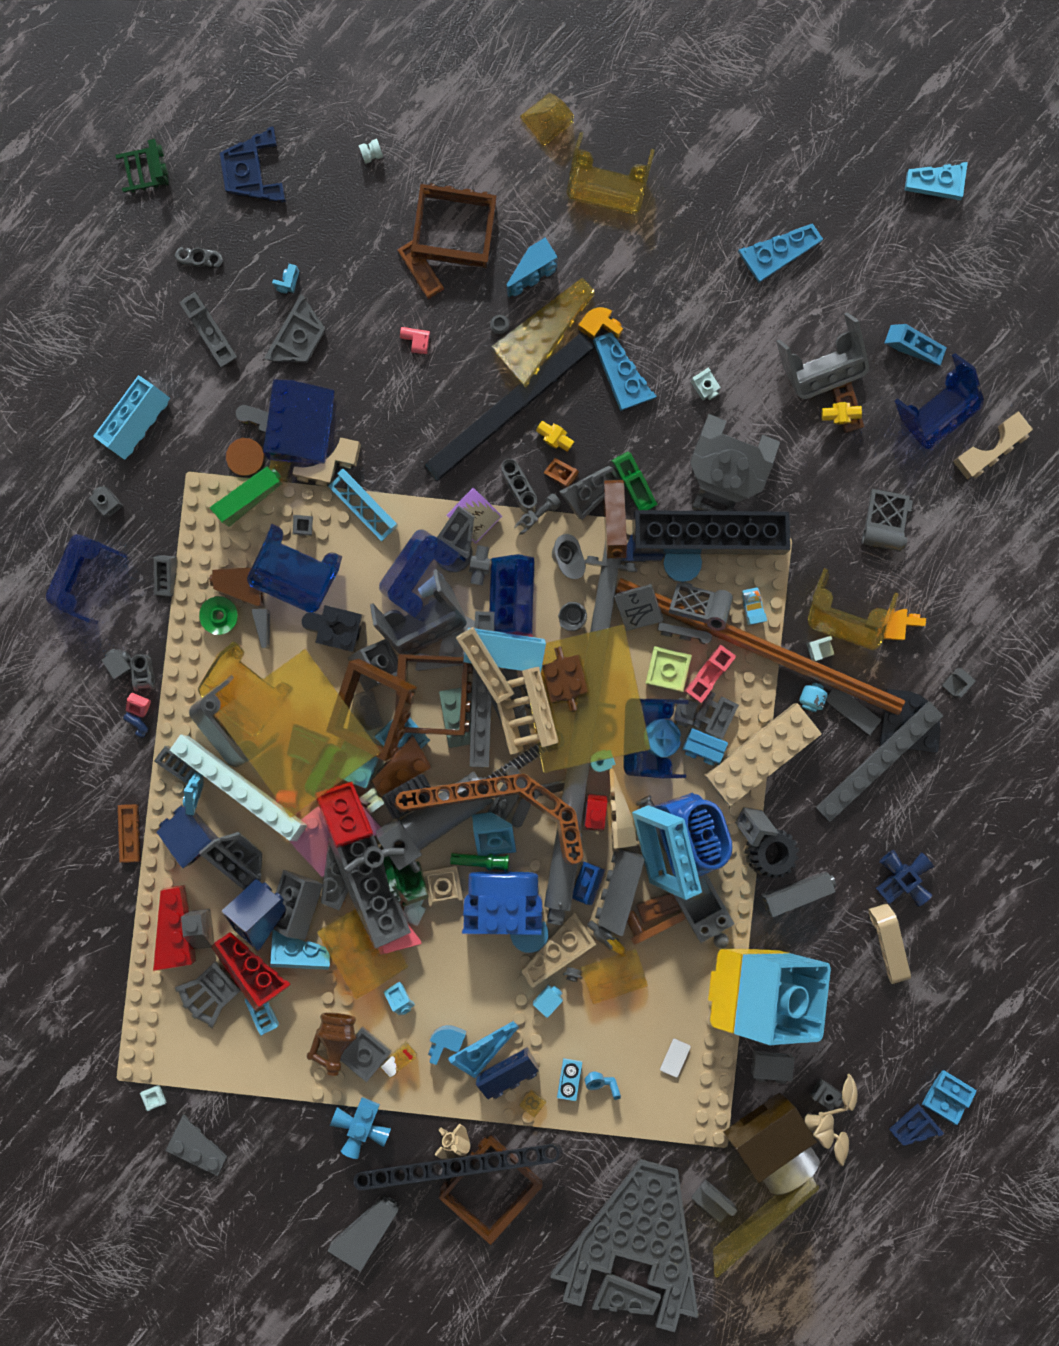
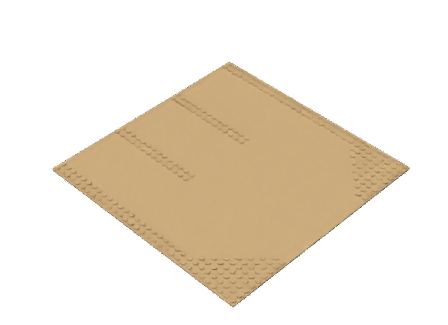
M187 472L117 1079L127 1082L358 1107L363 1097L380 1104L379 1110L722 1148L727 1147L728 1139L723 1131L730 1127L739 1035L715 1028L710 1022L712 1001L708 1000L711 971H716L717 955L721 950L715 946L714 936L700 943L687 919L634 945L631 940L634 935L628 923H626L623 936L612 932L625 948V952L620 955L613 950H609L604 944L599 942L594 937L593 931L587 926L591 920L599 926L598 919L595 918L598 907H602L603 900L600 898L603 888L607 889L608 881H606L608 870H612L614 865L611 862L613 852L618 851V848H613L609 769L597 772L591 766L589 767L580 827L583 858L577 864L574 886L583 862L605 869V873L593 905H586L572 899L570 911H565L563 922L564 924L575 911L596 945L533 988L521 970L538 951L525 953L518 950L513 945L510 934H462V929L464 928V899L468 895V876L472 872L488 871L485 867L457 865L463 900L429 906L428 898L424 899L422 906L426 907V910L418 926L407 922L421 940V944L380 955L379 947L374 948L349 892L340 910L322 904L320 894L306 939L303 941H310L330 948L329 970L270 967L272 932L261 949L256 951L233 930L222 913V910L244 890L202 856L192 865L182 868L156 833L160 829L158 825L166 818L170 820L174 816L173 812L179 806H183L184 789L187 784L162 768L154 760L165 746L172 747L181 734L190 736L275 801L276 794L280 790L298 791L297 808H284L300 820L319 806L317 800L305 791V784L315 764L305 763L302 773L291 769L295 758L288 756L287 752L294 724L331 738L328 744L331 743L342 748L344 740L327 732V728L349 663L347 658L354 654V652L315 643L317 633L308 631L302 626V618L306 613L312 612L322 615L324 605L365 616L356 649L357 652L385 639L373 625L370 604L374 603L383 614L391 610L400 611L404 616L427 605L430 597H434V595L423 598L418 588L434 575L433 571L437 569L452 587L465 616L475 621V611L495 612V624L502 613H504L533 635L534 638L545 639L546 646L542 665L556 660L554 648L562 646L564 657L580 655L584 669L601 567L586 564L585 573L582 577L570 579L561 572L559 566L553 561L552 549L559 536L570 534L578 540L584 560L587 559V556H594L599 558L598 561H602L606 540L604 517L587 515L581 520L575 514L547 511L538 518L537 522L523 535H519L524 530L523 526L518 525L515 529L514 526L527 513L516 507L492 505L502 517L476 544L473 541L471 542L473 556L476 555L477 545L490 548L488 559H491L488 575L484 576L482 586L470 583L472 572H469L470 564L460 572H448L443 570L435 559V547L439 541L437 536L449 520L446 515L459 501L366 491L398 525L393 532L381 541L329 487L282 482V485L228 527L218 519L209 507L250 478ZM336 488L339 492H347V489ZM350 495V504L352 506H361V498L358 495ZM363 509V517L366 520H374V511L372 509ZM293 515L313 516L312 536L292 535ZM626 520L628 543L632 534V520ZM377 522L376 531L382 536L389 527L386 523ZM790 538V548H791V546H792V539ZM791 550L785 555L700 554L702 559L701 570L695 578L686 583L712 592L718 590L730 592L733 600L727 624L781 647ZM664 557L662 561L628 562L636 564V568H638L636 573L618 570L616 587L620 578L641 587L652 584L655 593L671 600L673 599L678 581L671 579L665 572ZM261 568L264 607L255 606L214 590L213 586H210L209 581L212 570ZM757 587L767 621L748 626L743 606L742 590ZM679 590L683 597L689 595L688 592ZM215 596L228 598L234 603L238 611L236 625L231 631L222 635L209 633L202 627L199 620L201 606L206 600ZM698 597L701 600V602L709 600L708 597ZM614 598L599 702L616 705V709L598 706L591 756L601 750H611L616 764L612 768L616 774L632 819V812L641 809L640 806L636 805V802L648 795L652 796L651 800L655 806L689 793L700 795L703 800L715 803L721 809L732 840V854L729 861L722 868L707 873V876L735 923L721 932L729 938L728 946L723 949H749L757 873L749 867L750 862L746 861L745 857L748 854L745 853V849H748V845H746L748 840L735 822L743 807L763 811L767 778L733 805L729 806L704 776L714 766L703 762L704 758L697 756L696 759L685 755L686 751L682 750L690 728L713 736L704 731L707 726L706 723L702 722L700 728L690 724L687 727L677 725L681 732V743L676 753L669 757H657L651 754L645 746L644 734L648 725L654 720L667 719L676 724L677 721L672 719L679 697L697 702L684 691L717 646L722 645L733 653L736 658L713 685L711 692L716 694L713 701L718 703L722 696L739 705L723 739H721L728 742L722 757L723 760L773 720L779 664L711 635V642L707 644H701L698 639L691 638V641L679 639L680 636L672 634V637L662 636L661 632L657 631L658 623L626 631ZM693 599L687 601L690 606L697 604ZM568 602L580 603L586 609L587 622L578 631H567L560 626L558 614L562 606ZM701 608L696 609L697 611L704 613V612L701 610ZM252 609L270 610L269 649L261 647ZM219 612L217 618L219 620L222 619L223 614ZM662 614L663 622H659L699 630ZM442 639L413 655L421 653L439 656ZM654 646L692 655L683 693L645 684ZM392 647L395 655L398 658L399 653ZM408 662L407 682L418 687L414 696L416 700L411 705L409 711L411 712L410 718L419 728L445 729L439 691L462 687L463 665L417 671L415 670L417 662ZM541 669V677H542V679L545 678V677H544V673H543V669ZM517 670L518 678L523 677L522 671ZM472 672V674H469V682H472V683H473V672ZM231 675H233L234 679L216 693V696L220 699L221 707L215 715L237 743L252 741L259 747L277 732L280 734L275 743L254 759L239 767H232L224 760L189 716V709L196 701ZM358 682L344 728L384 747L375 738V735L394 718L396 690L381 684L365 692L361 683ZM520 686L522 697L528 696L524 689ZM567 701L549 702L554 727L564 735V746L550 753L546 751L545 754L540 755L541 757H537L532 763H528V766L525 765L524 768L519 769L521 774L528 775L540 785L561 780L565 781L576 711L569 712ZM491 703L489 767H469L470 745L449 748L447 735L426 734L430 741L421 750L432 768L421 774L425 775L431 787L455 784L473 771L478 778H487L496 769H500L505 763H509L513 758L518 757L517 755H521L526 749H530V746L533 747L534 744L539 742L526 744L523 746L524 751L510 755L503 725ZM698 703L696 708L697 713L699 712L703 703ZM525 706L526 715H533L532 708L528 709ZM710 706L705 716L711 718L715 708ZM530 723L531 735L538 734L536 723ZM168 753L163 761L166 762L171 754ZM174 758L173 761L170 763L171 767L177 761V758ZM379 758L373 776L386 761ZM181 762L180 765L177 767L176 770L178 772L184 765V763ZM187 767L182 775L186 776L191 768ZM203 776L204 786L195 812L219 838L239 832L262 852L261 883H267L272 889L271 892L275 894L282 872L287 870L312 878L323 884L324 876H320L288 839ZM338 777L333 787L349 782ZM372 780L368 788L353 784L359 798L373 787L376 789L378 797H383ZM500 782L497 785L499 791L502 785L504 784L503 782ZM563 791L552 793L562 800ZM587 793L607 796V810L603 832L583 830ZM544 795L538 796L536 799L550 810L555 808L554 803ZM521 796L519 797L518 801L516 802L514 808L512 809L510 815L506 820L511 824L514 813L522 798ZM492 803L488 806L486 805L485 808L476 814L487 813ZM385 804L371 813L381 827L393 820ZM531 804L523 825L519 828L512 825L516 852L494 856L505 857L509 855L508 872H532L538 874V893L543 899V920L548 927V941L562 926L547 923L549 908L544 906L557 823ZM413 811L403 815L402 817H400V819H403ZM472 816L421 850L422 855L415 859V861L421 864L422 872L455 866L450 865L451 853L478 855ZM375 835L374 838L376 840L377 846L381 850H383V846L377 839V835ZM397 841L395 845H401L403 841ZM636 841V846L622 848L642 855L639 841ZM659 841L666 872L674 876L667 853H665ZM645 863L642 867L630 912L634 910L644 931L682 913V910L645 923L642 922L636 904L669 893L649 883ZM492 869L494 872H504V870ZM446 881L438 882L439 890L446 891L448 889ZM185 885L189 912L201 909L211 910L214 942L231 932L256 956L258 955L271 969L273 968L280 977L291 984L286 990L269 1001L280 1023L278 1027L260 1035L244 999L246 997L242 991L222 1008L213 1029L208 1027V1024L192 1017L193 1014L183 1007L179 992L175 990L176 986L197 979L215 961L230 977L231 975L212 948L195 949L197 961L192 965L153 971L160 890ZM399 902L404 911L405 907H403L402 902ZM724 917L718 919V923L725 921ZM702 927L701 929L702 933L708 931L707 927ZM567 967L575 968L582 971L581 976L583 979H578V982L566 980L567 976H564L563 973L566 972ZM398 982L403 984L410 1000L415 1004L411 1011L404 1015H398L392 1011L383 992ZM200 984L186 988L189 998L202 988ZM549 984L551 987L556 986L563 993L561 995L563 1001L547 1018L533 1005V1001ZM205 991L193 1003L199 1009L211 996ZM216 1001L202 1013L212 1017L218 1006ZM264 1006L257 1009L256 1012L263 1010ZM267 1012L259 1016L260 1020L268 1016ZM342 1013L354 1016L356 1018L354 1024L355 1034L363 1026L392 1050L381 1066L393 1056L395 1058L394 1063L396 1064L395 1075L389 1077L380 1066L372 1077L365 1082L341 1062L339 1075L330 1076L327 1075L326 1067L313 1060H308L307 1053L310 1052L316 1030L320 1028L321 1014ZM268 1020L264 1022L263 1026L270 1024L271 1021ZM514 1021L519 1026L518 1030L481 1072L526 1047L529 1048L537 1062L539 1072H537V1076L533 1079L521 1081L520 1085L515 1089H506L499 1098L493 1099L492 1097L488 1100L476 1085L477 1077L473 1078L448 1060L449 1057L457 1052L444 1047L437 1065L429 1062L431 1056L428 1053L431 1045H436L430 1042V1038L433 1032L441 1026L452 1025L466 1031L459 1050L461 1051ZM673 1039L691 1046L678 1077L660 1070ZM321 1042L317 1053L328 1060L327 1052ZM404 1049H407V1052L413 1056L411 1060L403 1053ZM563 1058L582 1061L576 1101L557 1098ZM594 1071L602 1073L603 1077H614L617 1081L621 1098L614 1100L610 1085H604L598 1090H588L584 1081L585 1077ZM529 1096L539 1101L540 1104L537 1109L531 1108L526 1103V1099ZM529 1098L528 1103H531L532 1098ZM533 1102L532 1106L536 1107L538 1103Z

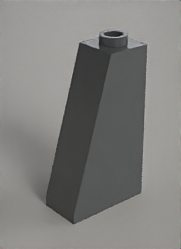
M823 872L762 893L761 897L767 913L775 917L835 893L834 887L836 882L833 875L830 876L829 873Z
M382 1196L330 1243L328 1252L361 1272L397 1214L399 1208L397 1202L390 1197Z

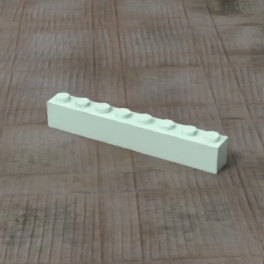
M181 734L171 747V752L289 841H297L307 828V824L190 736Z

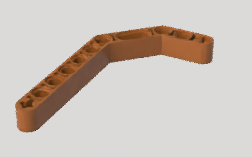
M515 774L403 791L395 799V807L401 812L518 794L557 823L562 857L566 864L575 865L583 858L575 810L526 774ZM518 779L524 780L526 787L519 788L516 781ZM503 782L507 787L506 791H499L497 783ZM484 785L487 788V794H480L477 787ZM458 789H466L468 796L460 797ZM445 791L448 793L449 798L441 800L438 793ZM539 791L554 803L555 808L550 810L533 798L532 792ZM426 794L429 797V802L421 803L418 799L419 795ZM412 795H415L414 801L408 802L406 806H403V803H399L402 797H405V800H412ZM562 812L570 814V821L562 819ZM566 831L573 833V841L565 838ZM573 844L576 845V846L572 847V849H571V847L567 848V846H570V845H573ZM572 852L573 854H577V857L574 858V860L573 857H569V854Z

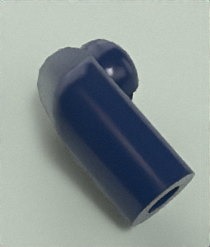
M130 712L124 715L123 720L137 728L135 735L144 738L145 734L148 733V727L140 718Z

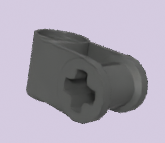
M146 654L135 655L130 662L133 690L135 692L146 688L154 690L155 677L151 658ZM140 658L145 660L143 668H140L137 664Z

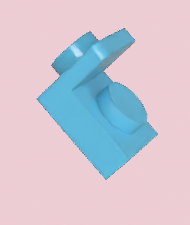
M289 264L288 269H285L283 273L284 282L273 279L272 284L276 290L285 294L288 291L294 293L299 269L296 265Z
M401 982L383 991L392 1011L398 1015L407 1014L415 1006Z

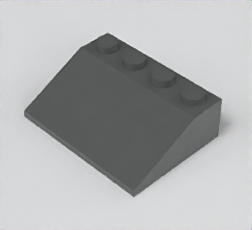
M618 848L617 852H613L611 862L614 865L612 870H608L606 876L608 886L607 889L603 888L600 898L603 900L602 907L597 908L595 915L599 925L620 936L624 934L645 860L641 854Z

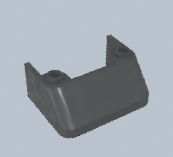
M848 312L844 314L848 332L841 334L837 338L836 352L803 364L798 355L791 354L790 348L780 339L776 341L783 368L796 394L800 398H811L859 379L868 373L869 362L859 320Z
M437 569L433 571L436 582L433 594L436 600L404 616L397 610H391L383 614L374 603L370 604L374 627L399 654L413 655L466 626L465 614L452 587Z
M231 675L196 701L189 709V716L224 760L232 767H239L254 759L275 743L280 734L277 732L259 747L252 741L237 743L215 715L221 707L220 699L216 696V693L234 679L233 675Z

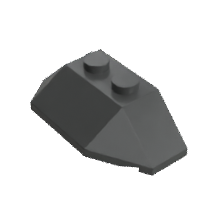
M239 832L214 839L199 852L202 857L243 890L255 879L261 880L262 852Z

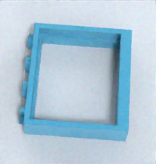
M649 805L633 811L632 815L642 855L645 859L644 863L649 883L685 900L702 893L685 820ZM655 827L665 830L676 877L666 872Z

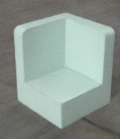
M831 636L806 643L811 660L817 661L834 655L830 642L832 640Z

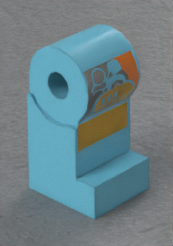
M756 587L742 590L743 606L748 626L766 622L767 617L766 613H764L759 589Z

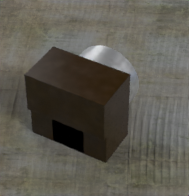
M780 1092L723 1131L758 1183L763 1181L773 1194H784L800 1187L814 1175L819 1167L820 1161L811 1148L818 1141L795 1106Z

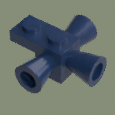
M895 850L888 852L881 858L879 862L893 874L875 889L888 904L893 902L903 892L910 893L917 907L925 904L932 897V894L920 885L922 880L919 875L934 867L932 862L922 852L911 866L902 865Z

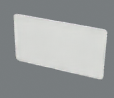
M673 1039L660 1070L678 1077L691 1046Z

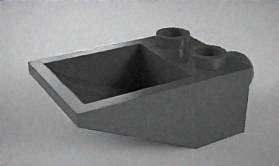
M707 874L699 876L702 893L687 900L676 895L674 897L699 942L702 943L714 936L715 946L723 949L728 946L729 938L721 932L735 923ZM720 917L725 918L724 922L718 923ZM702 927H707L708 931L702 933L701 929Z

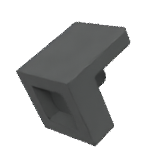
M957 668L942 684V687L954 698H961L975 683V680L962 668Z

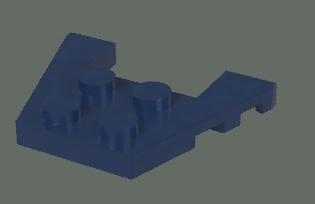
M273 126L267 128V131L261 134L253 135L251 139L243 143L240 142L220 152L225 191L227 193L286 202L282 183L263 185L258 149L277 146Z

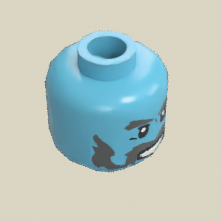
M818 683L806 685L800 696L802 708L811 712L822 710L828 697L827 692L823 690L824 686Z

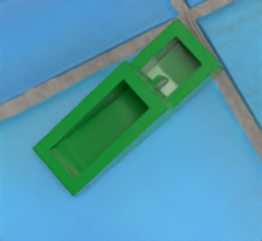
M626 452L611 460L620 479L624 480V486L637 509L649 510L656 506L655 498L632 454Z

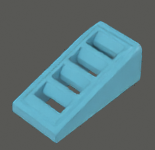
M247 998L244 999L260 1035L279 1026L280 1023L269 1002L263 1005V1010L256 1012ZM267 1012L268 1016L260 1020L259 1016ZM268 1020L271 1021L270 1024L263 1026L264 1022Z

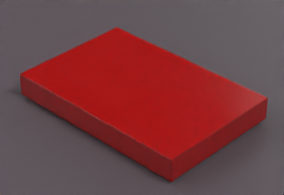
M353 782L315 793V798L335 848L373 836V831Z

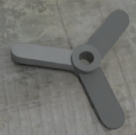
M512 765L505 769L506 776L521 774ZM518 779L516 781L519 788L526 787L524 780ZM556 781L541 786L551 793L563 791L565 781ZM539 791L532 792L535 800L538 796H543ZM521 798L512 818V825L516 828L523 825L531 807V804Z

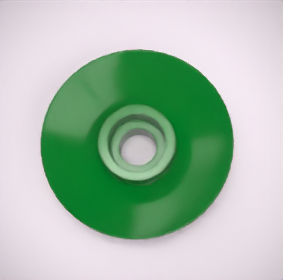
M215 596L203 603L199 611V620L202 627L209 633L222 635L234 628L238 620V611L234 603L228 598ZM219 612L223 614V618L220 620L217 618Z

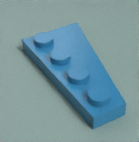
M612 332L593 339L620 411L657 397L649 389L645 379L635 369L634 363L628 359L625 354L626 352Z

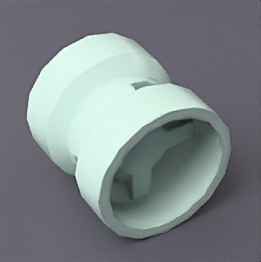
M377 139L372 140L369 144L363 143L359 145L365 164L371 162L372 159L383 158Z
M374 787L359 798L360 802L367 806V811L370 814L384 804L382 798L378 797Z

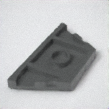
M303 295L299 296L267 352L265 360L308 363L326 329Z

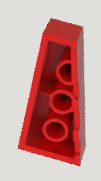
M185 885L160 890L153 971L192 965L197 961L195 949L186 941L182 932L181 916L189 912Z
M231 932L213 943L212 950L255 1011L291 985L287 980L280 977L273 968L271 969L258 955L256 956Z

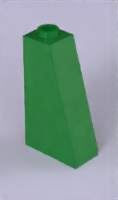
M267 466L209 508L223 524L230 527L282 485V482L279 480L281 475L275 468L271 470Z

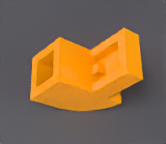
M603 307L590 310L578 325V330L592 340L602 328L609 333L612 332L618 339L622 334L623 328L616 319H609L612 311Z
M907 609L894 611L884 620L881 639L905 640L906 626L923 627L926 625V618H920V614H908L907 617Z

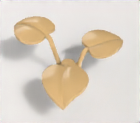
M847 1074L848 1077L842 1090L843 1108L824 1113L819 1112V1115L807 1114L805 1117V1123L810 1131H815L813 1136L820 1141L824 1148L829 1149L834 1138L836 1139L834 1151L836 1159L841 1166H844L848 1155L849 1139L845 1132H841L839 1136L834 1134L832 1114L847 1111L848 1109L853 1111L856 1106L857 1087L850 1074Z

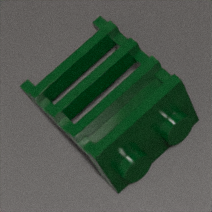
M156 139L148 140L149 148L115 155L117 160L124 158L129 187L122 188L123 193L136 192L135 190L140 189L147 190V188H156L164 184L165 186L169 185L167 177L169 175L168 168L163 158L165 156L162 145L158 144ZM142 154H146L152 182L145 183L140 159ZM135 156L140 184L134 185L129 157Z
M389 856L384 857L383 863L390 892L394 893L395 898L398 897V901L402 902L403 907L429 898L422 868L417 873H414L409 865L398 870Z

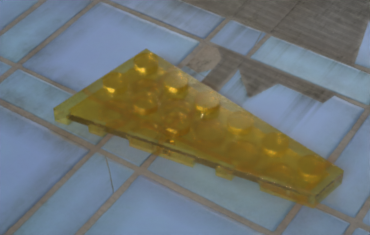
M583 277L492 346L496 354L525 388L530 383L529 380L532 375L536 374L540 369L539 366L543 360L549 357L563 338L568 326L571 327L574 323V318L585 308L595 294L594 289Z

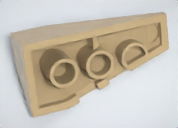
M611 768L609 769L612 846L613 848L636 846V841H639L635 824L614 769Z

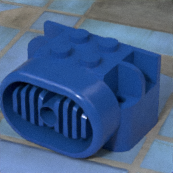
M689 793L652 806L685 820L698 877L722 868L729 861L733 848L732 840L724 815L715 803L703 800L700 795ZM659 828L673 875L676 877L665 830Z
M494 871L470 873L468 876V895L464 899V928L462 929V934L541 935L543 899L538 893V874L532 872Z

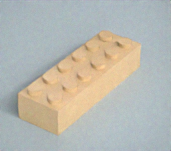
M794 703L725 757L720 764L715 765L705 773L704 776L726 804L731 806L822 733L799 704Z

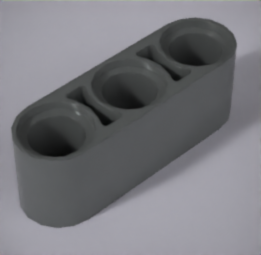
M513 459L505 460L501 465V475L520 509L525 513H528L530 510L534 512L537 507V497L518 463ZM507 467H512L515 471L513 473H507L505 469ZM517 483H521L524 485V487L522 489H516L514 485ZM526 499H530L533 501V504L527 506L523 502Z

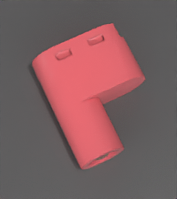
M401 327L400 338L413 340L411 353L427 354L430 331Z

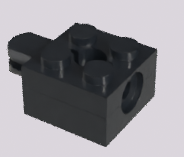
M324 605L322 615L312 612L306 613L302 618V626L308 631L317 633L315 643L356 653L365 616Z

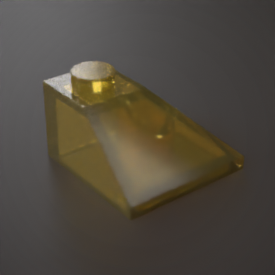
M549 92L520 115V118L540 143L545 146L573 124L574 114L562 99Z

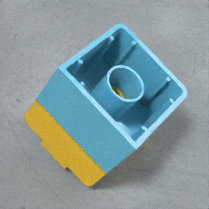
M721 949L717 955L716 971H711L708 1000L712 1001L711 1025L715 1028L768 1045L819 1042L824 1034L831 972L830 964L779 950Z

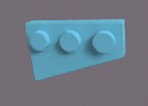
M273 929L270 967L329 970L330 948L310 941L305 942L300 939L289 938Z

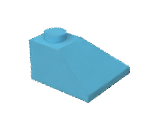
M492 812L474 814L472 816L478 855L488 856L490 853L499 855L516 852L511 823Z

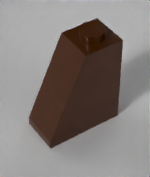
M261 568L212 570L209 581L210 586H213L214 590L255 606L264 607Z

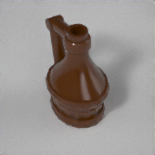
M322 1013L320 1016V1028L316 1030L310 1052L307 1053V1059L326 1067L327 1075L338 1076L341 1070V1056L345 1049L357 1038L354 1030L356 1018L342 1013ZM321 1042L327 1052L328 1060L317 1053Z

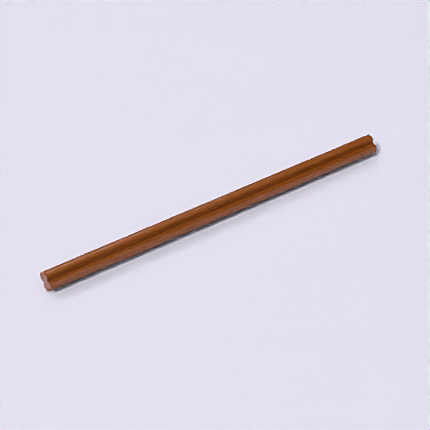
M620 578L615 593L641 586ZM655 593L661 612L664 615L701 631L708 632L715 637L891 713L899 715L902 711L905 700L726 623V627L723 630L716 631L710 629L707 623L670 614L669 609L672 600ZM681 603L674 606V608L685 609ZM694 610L696 614L705 615L702 612Z

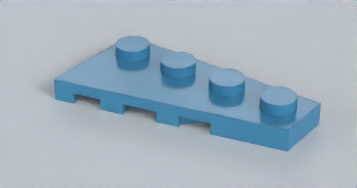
M812 223L790 231L787 234L778 235L770 240L739 249L738 253L758 283H760L822 242L823 238Z

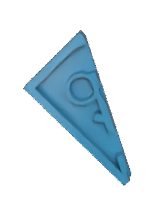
M512 1021L452 1055L448 1060L457 1068L476 1078L518 1030L519 1026Z

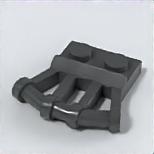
M216 961L197 979L175 987L176 992H179L183 1007L193 1014L192 1017L208 1024V1027L212 1029L217 1022L222 1008L241 991ZM200 984L202 988L189 998L186 988ZM206 991L211 998L198 1009L193 1002ZM216 1001L218 1006L212 1017L202 1013Z

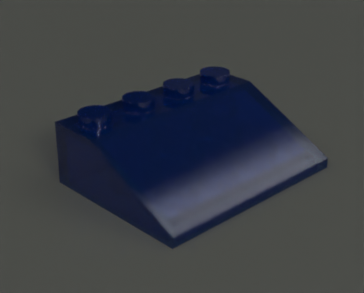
M273 379L263 449L266 457L269 460L325 464L335 391L293 380Z

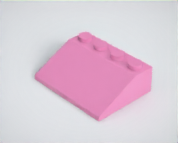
M362 804L366 817L373 831V835L375 836L376 831L380 829L381 826L375 820L372 814H370L367 811V808L364 806V804ZM318 806L301 819L308 826L297 841L290 842L323 877L329 842L327 838H330L331 835Z

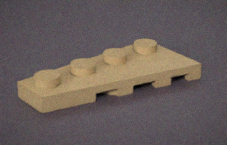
M575 911L521 970L532 988L596 945Z

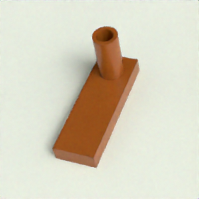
M633 910L629 913L627 920L634 935L631 940L636 945L686 918L682 912L644 931Z

